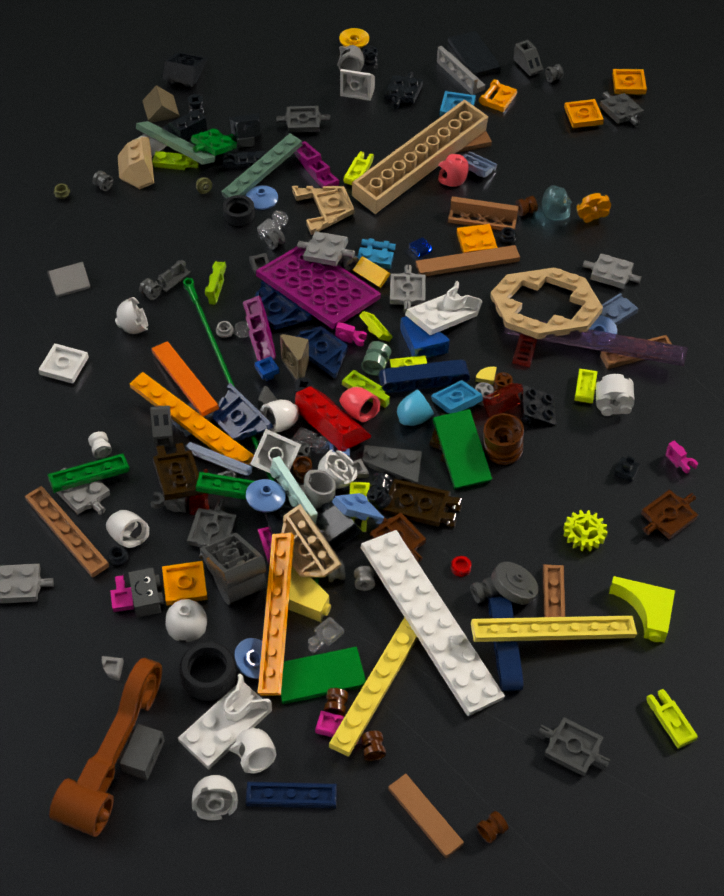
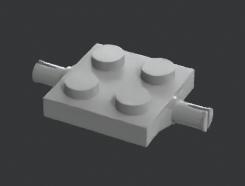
M315 231L309 242L299 241L297 244L298 248L306 249L303 257L305 261L337 266L343 256L353 258L355 255L354 250L345 249L348 244V237Z
M600 254L595 263L586 260L583 263V267L592 269L590 279L622 289H624L629 281L636 283L641 281L642 276L632 274L634 263L627 260Z
M408 265L404 266L405 273L391 274L390 304L404 305V313H406L407 308H411V305H419L425 302V275L411 273V265H409V270Z
M98 480L56 493L77 514L94 508L101 515L106 509L100 502L110 495V490Z
M40 564L0 566V603L37 602L41 587H53L54 580L53 578L41 579Z

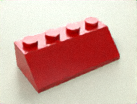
M312 386L296 392L295 404L299 408V414L339 451L343 452L371 438V434L324 393Z

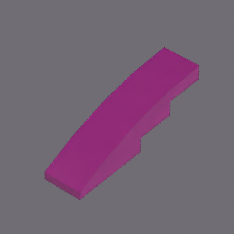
M306 141L302 142V146L294 154L316 183L322 188L323 186H340L339 180L331 173L330 167L322 161L321 154Z
M256 296L244 301L243 305L247 315L246 321L250 330L248 333L257 361L270 356L273 360L276 359L271 330L261 297Z

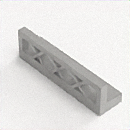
M442 46L438 47L437 63L470 94L475 95L485 90L486 85Z

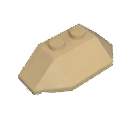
M140 137L128 142L118 155L119 178L138 189L154 184L149 137Z
M301 504L283 516L284 523L281 533H292L294 535L292 565L300 577H326L342 565L323 534Z

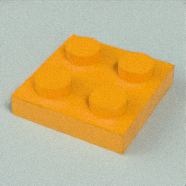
M613 69L612 77L615 94H646L647 87L644 69Z
M595 99L565 103L564 109L572 128L603 125L604 118Z
M490 224L457 228L456 233L463 253L498 248Z
M203 561L162 566L166 605H173L182 599L193 601L208 600Z

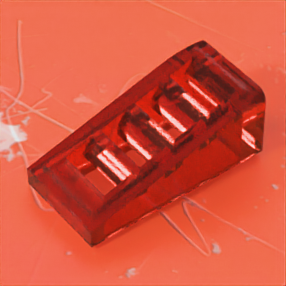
M520 333L512 363L530 368L538 339ZM522 341H527V342H530V343H533V344L531 345V344L523 343ZM521 346L531 348V350L521 348ZM519 351L524 352V353H528L529 356H528V355H524V354H520ZM517 358H525L528 359V361L519 360Z

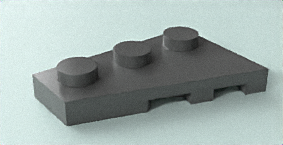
M365 445L362 461L366 467L381 473H390L399 480L405 479L411 483L418 484L422 451Z

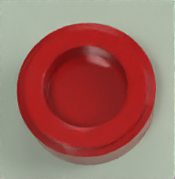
M457 556L452 560L451 571L459 577L467 576L471 572V561L465 556Z

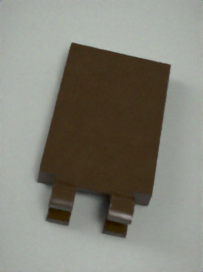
M183 442L176 443V451L171 454H166L164 445L156 446L157 454L153 456V464L164 500L203 495V492H196L199 472L191 450L185 451Z
M394 479L388 493L391 497V502L386 508L382 509V513L390 516L402 513L411 521L437 527L440 526V523H444L447 527L454 528L456 514L447 512L449 508L454 512H460L462 499L451 497L450 491Z

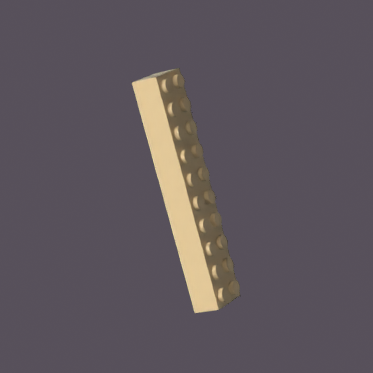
M464 99L353 181L352 196L373 213H378L439 166L438 164L444 161L448 155L457 153L486 131L488 116Z

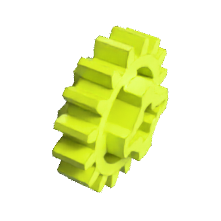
M579 510L578 515L573 512L571 517H567L563 528L565 530L564 537H568L567 543H574L573 548L580 546L581 551L584 550V547L591 551L592 546L598 549L600 544H604L607 536V524H603V518H597V513L590 515V510L586 514Z

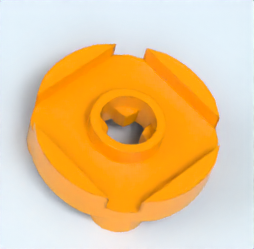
M600 193L590 194L582 199L580 206L578 203V215L585 223H589L593 219L606 217L610 214L611 202L607 195L601 196Z

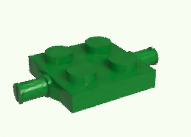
M217 129L200 132L199 134L192 135L191 142L196 144L193 146L195 153L206 151L216 156L234 150L237 147V142L233 141L235 139L234 134L223 135Z

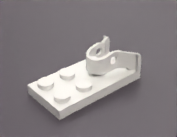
M456 281L454 287L449 289L447 294L409 308L405 315L429 335H432L476 317L482 300L470 295L461 297L457 293L459 282Z
M238 674L237 685L178 737V741L209 770L230 751V747L236 742L238 735L243 730L254 728L272 711L271 701L269 699H262L244 683L243 676Z

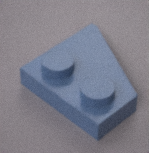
M361 493L335 496L332 501L346 516L356 517L365 521L368 517H371L377 524H381L384 520V517L368 501L367 497Z

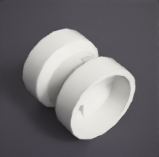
M99 431L89 436L88 442L92 447L94 457L105 458L111 454L112 448L108 443V437L105 432Z

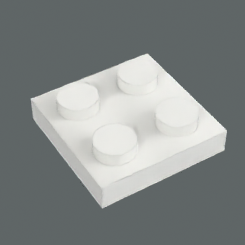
M54 343L38 370L39 374L73 384L89 358L88 352Z

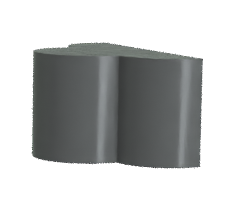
M234 533L200 548L205 564L213 575L221 596L228 605L267 587L264 575L266 565L263 555L239 534Z

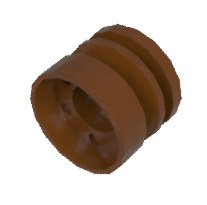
M501 413L493 415L484 424L483 451L491 462L507 465L514 463L521 457L523 453L524 427L516 416Z

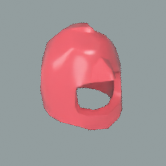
M450 154L444 161L438 164L442 168L438 176V181L441 184L457 187L466 180L469 165L464 156ZM445 172H447V178L442 176Z
M356 386L347 389L339 400L345 412L360 422H366L374 418L380 411L378 397L362 387ZM371 398L373 401L371 410L366 414L360 412L363 404Z

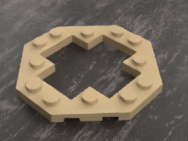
M557 268L507 274L491 291L490 296L492 302L496 305L499 316L503 318V324L506 328L536 339L545 338L549 334H555V336L570 334V331L575 330L587 332L601 315L603 309L586 278ZM547 282L574 291L570 296V302L582 307L571 320L563 316L554 315L546 324L518 314L522 309V303L510 298L521 286L538 291Z

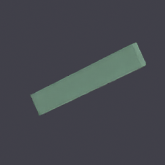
M149 121L136 123L137 130L202 165L215 161V156L206 151L195 153L193 151V144Z

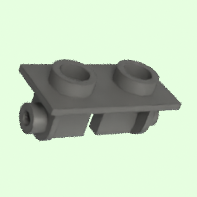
M178 260L171 267V270L168 269L162 275H159L154 283L159 284L161 289L167 292L191 272L185 268L186 263L184 260Z

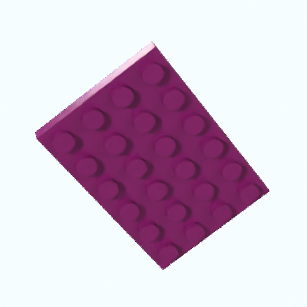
M298 247L293 248L256 270L258 278L332 329L336 328L338 322L344 323L381 297L380 292L338 264L337 266L305 261L303 255L306 249Z

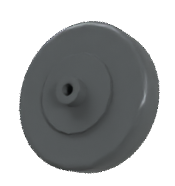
M501 562L491 574L496 590L511 602L523 605L529 604L538 594L539 589L535 578L518 564Z

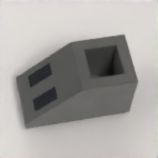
M529 40L515 44L513 60L529 76L543 72L536 47Z
M170 406L150 407L155 448L156 446L163 445L164 448L174 447V430Z

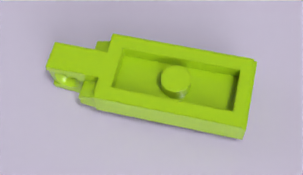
M156 151L152 165L158 168L185 170L188 167L198 168L199 162L184 154Z
M215 261L212 266L213 273L210 274L209 285L205 288V296L208 297L209 304H217L224 282L225 262Z
M353 370L342 380V385L348 389L356 386L362 387L376 395L380 401V406L386 408L390 404V396L385 394L382 386L359 372Z

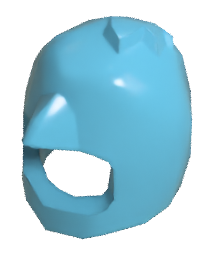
M415 390L399 403L396 411L399 422L404 426L422 424L434 415L432 408L419 390Z

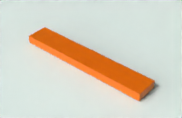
M168 341L151 348L154 356L201 416H206L219 409L217 402Z

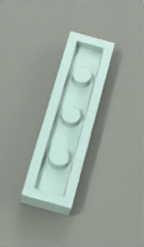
M280 456L272 458L270 473L283 487L291 506L296 507L301 504L316 524L317 511Z

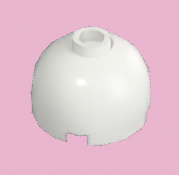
M135 297L126 299L118 306L117 318H115L117 326L119 328L122 327L129 334H138L148 330L146 328L148 326L143 308H138L137 304L139 302Z
M329 450L319 461L318 470L325 471L333 477L336 489L347 487L357 478V469L354 471L352 467L353 461L342 451L332 452V450Z
M190 599L179 600L169 607L166 613V629L174 640L179 641L180 639L192 642L199 639L205 633L207 615L198 602Z
M220 775L204 777L193 789L192 809L197 812V816L201 819L208 821L221 820L222 816L220 815L229 813L230 816L237 808L238 798L233 783L226 777Z

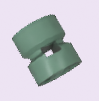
M380 341L371 342L361 363L362 369L369 375L378 376L379 372L386 368L391 355L390 347Z

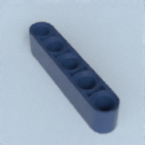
M464 360L386 368L378 374L380 385L385 393L451 386L461 380L465 383L470 380L468 367Z
M505 597L489 598L490 619L514 618L511 601ZM493 641L501 691L523 690L524 683L518 642Z

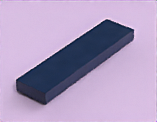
M247 782L245 804L246 806L336 808L337 784Z

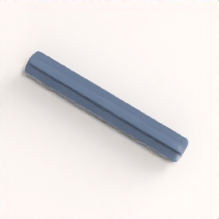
M192 442L185 446V451L191 450L192 455L244 476H249L252 473L251 465Z

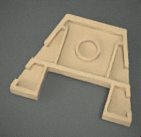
M292 186V192L296 201L314 198L321 217L306 220V225L311 235L315 231L319 232L354 214V207L344 186H323V189L313 188V186H307L306 188Z

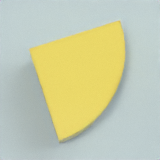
M486 367L480 370L476 375L475 382H486L493 385L497 367Z

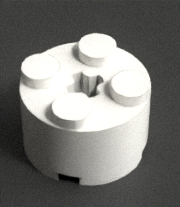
M609 374L602 377V381L596 383V405L602 415L610 416L612 414L631 413L634 406V383L630 378L628 380L621 374Z

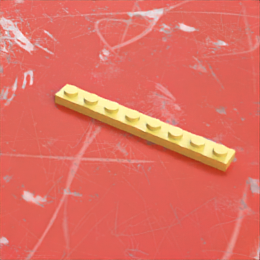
M633 616L472 619L470 623L474 642L635 638L637 635Z
M405 617L329 742V748L348 757L350 756L418 638Z

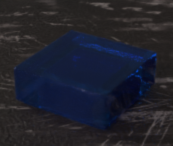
M423 237L409 243V249L418 258L433 251V247Z

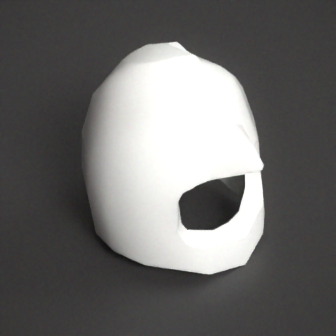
M280 399L264 404L259 410L265 417L269 408L272 410L276 424L269 430L274 433L291 428L299 417L298 406L288 400Z
M127 510L117 511L106 522V528L110 536L118 544L127 548L140 545L149 536L148 524L138 515ZM138 521L141 523L142 532L137 538H132L130 535L138 526Z
M259 728L243 730L238 735L236 742L230 747V751L238 754L241 758L240 763L245 773L254 774L267 769L274 762L277 755L272 740L266 732Z

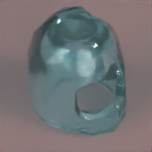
M553 185L549 186L543 194L542 209L545 216L549 219L565 220L570 216V204L572 202L564 188ZM565 206L566 212L560 214V208Z

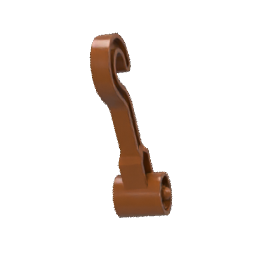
M144 657L135 664L125 683L116 717L98 752L88 759L78 781L67 778L58 787L50 806L49 816L51 820L94 837L102 832L113 808V795L106 792L114 778L115 764L133 730L140 708L148 711L154 702L162 677V665L159 662Z

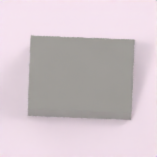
M83 262L47 271L56 297L91 288Z

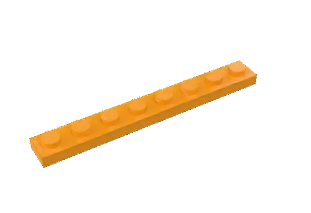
M144 372L139 374L130 383L131 389L155 407L170 406L172 420L212 450L250 465L254 457L251 452Z
M292 533L272 534L258 694L260 696L281 695L294 535Z

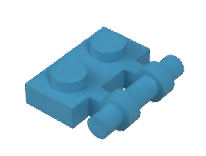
M371 238L369 240L362 239L361 246H366L367 248L360 247L357 256L359 260L363 256L381 268L391 269L394 252H388V250L395 251L396 244H392L389 241L379 242Z

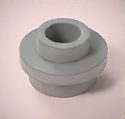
M221 321L216 327V334L222 338L230 337L234 332L233 326L228 321Z

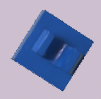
M271 356L254 363L255 369L263 380H272L274 375L279 374V367Z

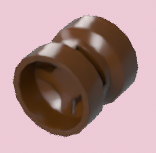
M529 196L525 200L519 199L515 202V206H519V216L535 213L538 210L537 201L534 196Z
M300 456L293 462V475L297 482L304 483L305 474L312 470V461L308 457Z
M340 688L328 689L326 695L328 701L324 705V711L344 716L346 711L344 704L348 700V693Z
M369 731L362 734L361 742L365 746L363 750L364 759L375 761L384 758L386 751L382 745V732Z
M497 811L489 814L487 821L482 820L476 825L478 832L488 843H492L496 840L498 834H504L509 829L506 820Z

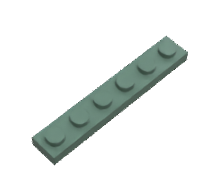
M291 133L288 134L222 190V195L225 198L234 195H245L302 146V141Z

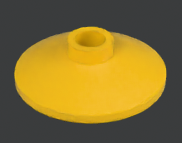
M350 28L340 34L339 40L345 47L355 45L361 48L368 44L369 34L359 28Z

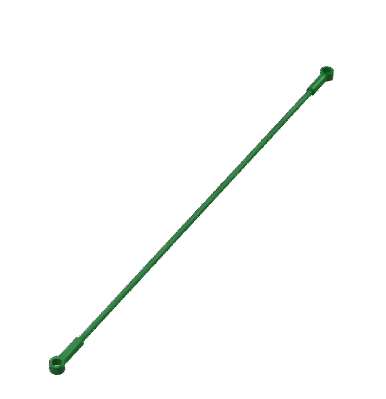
M186 278L183 281L184 288L188 290L193 304L196 305L228 384L231 383L234 386L199 304L200 300L194 288V280ZM253 435L251 438L257 450L259 443L256 436ZM266 472L268 479L275 481L271 473ZM315 577L314 581L318 584L319 577Z

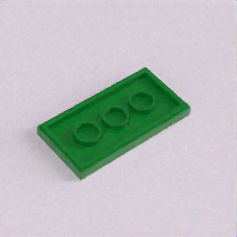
M470 409L434 417L433 422L454 490L492 481Z
M357 646L284 661L281 688L282 704L326 696L327 690L330 688H340L345 691L362 688L366 679Z

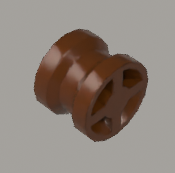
M505 372L496 374L493 386L494 392L501 396L508 395L512 388V376Z

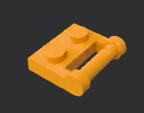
M493 80L485 94L480 96L479 103L504 112L517 95V89L500 84L498 80ZM495 90L498 91L492 100L489 99Z

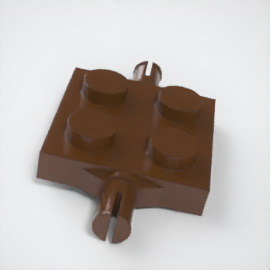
M669 489L642 509L641 514L650 522V524L643 528L644 533L649 535L657 529L670 540L697 519L698 514L689 505L696 500V496L690 493L683 499Z
M402 513L388 519L384 517L378 528L370 532V538L374 539L397 530L416 561L419 563L423 559L416 550L426 543V538Z

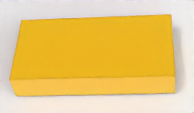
M363 256L353 269L355 273L379 288H382L390 276L388 271Z

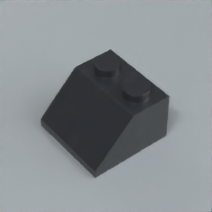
M196 109L163 126V129L190 142L192 135L207 131L206 117Z

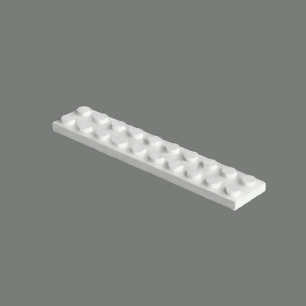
M397 530L362 543L360 548L466 715L470 716L502 701L505 695Z

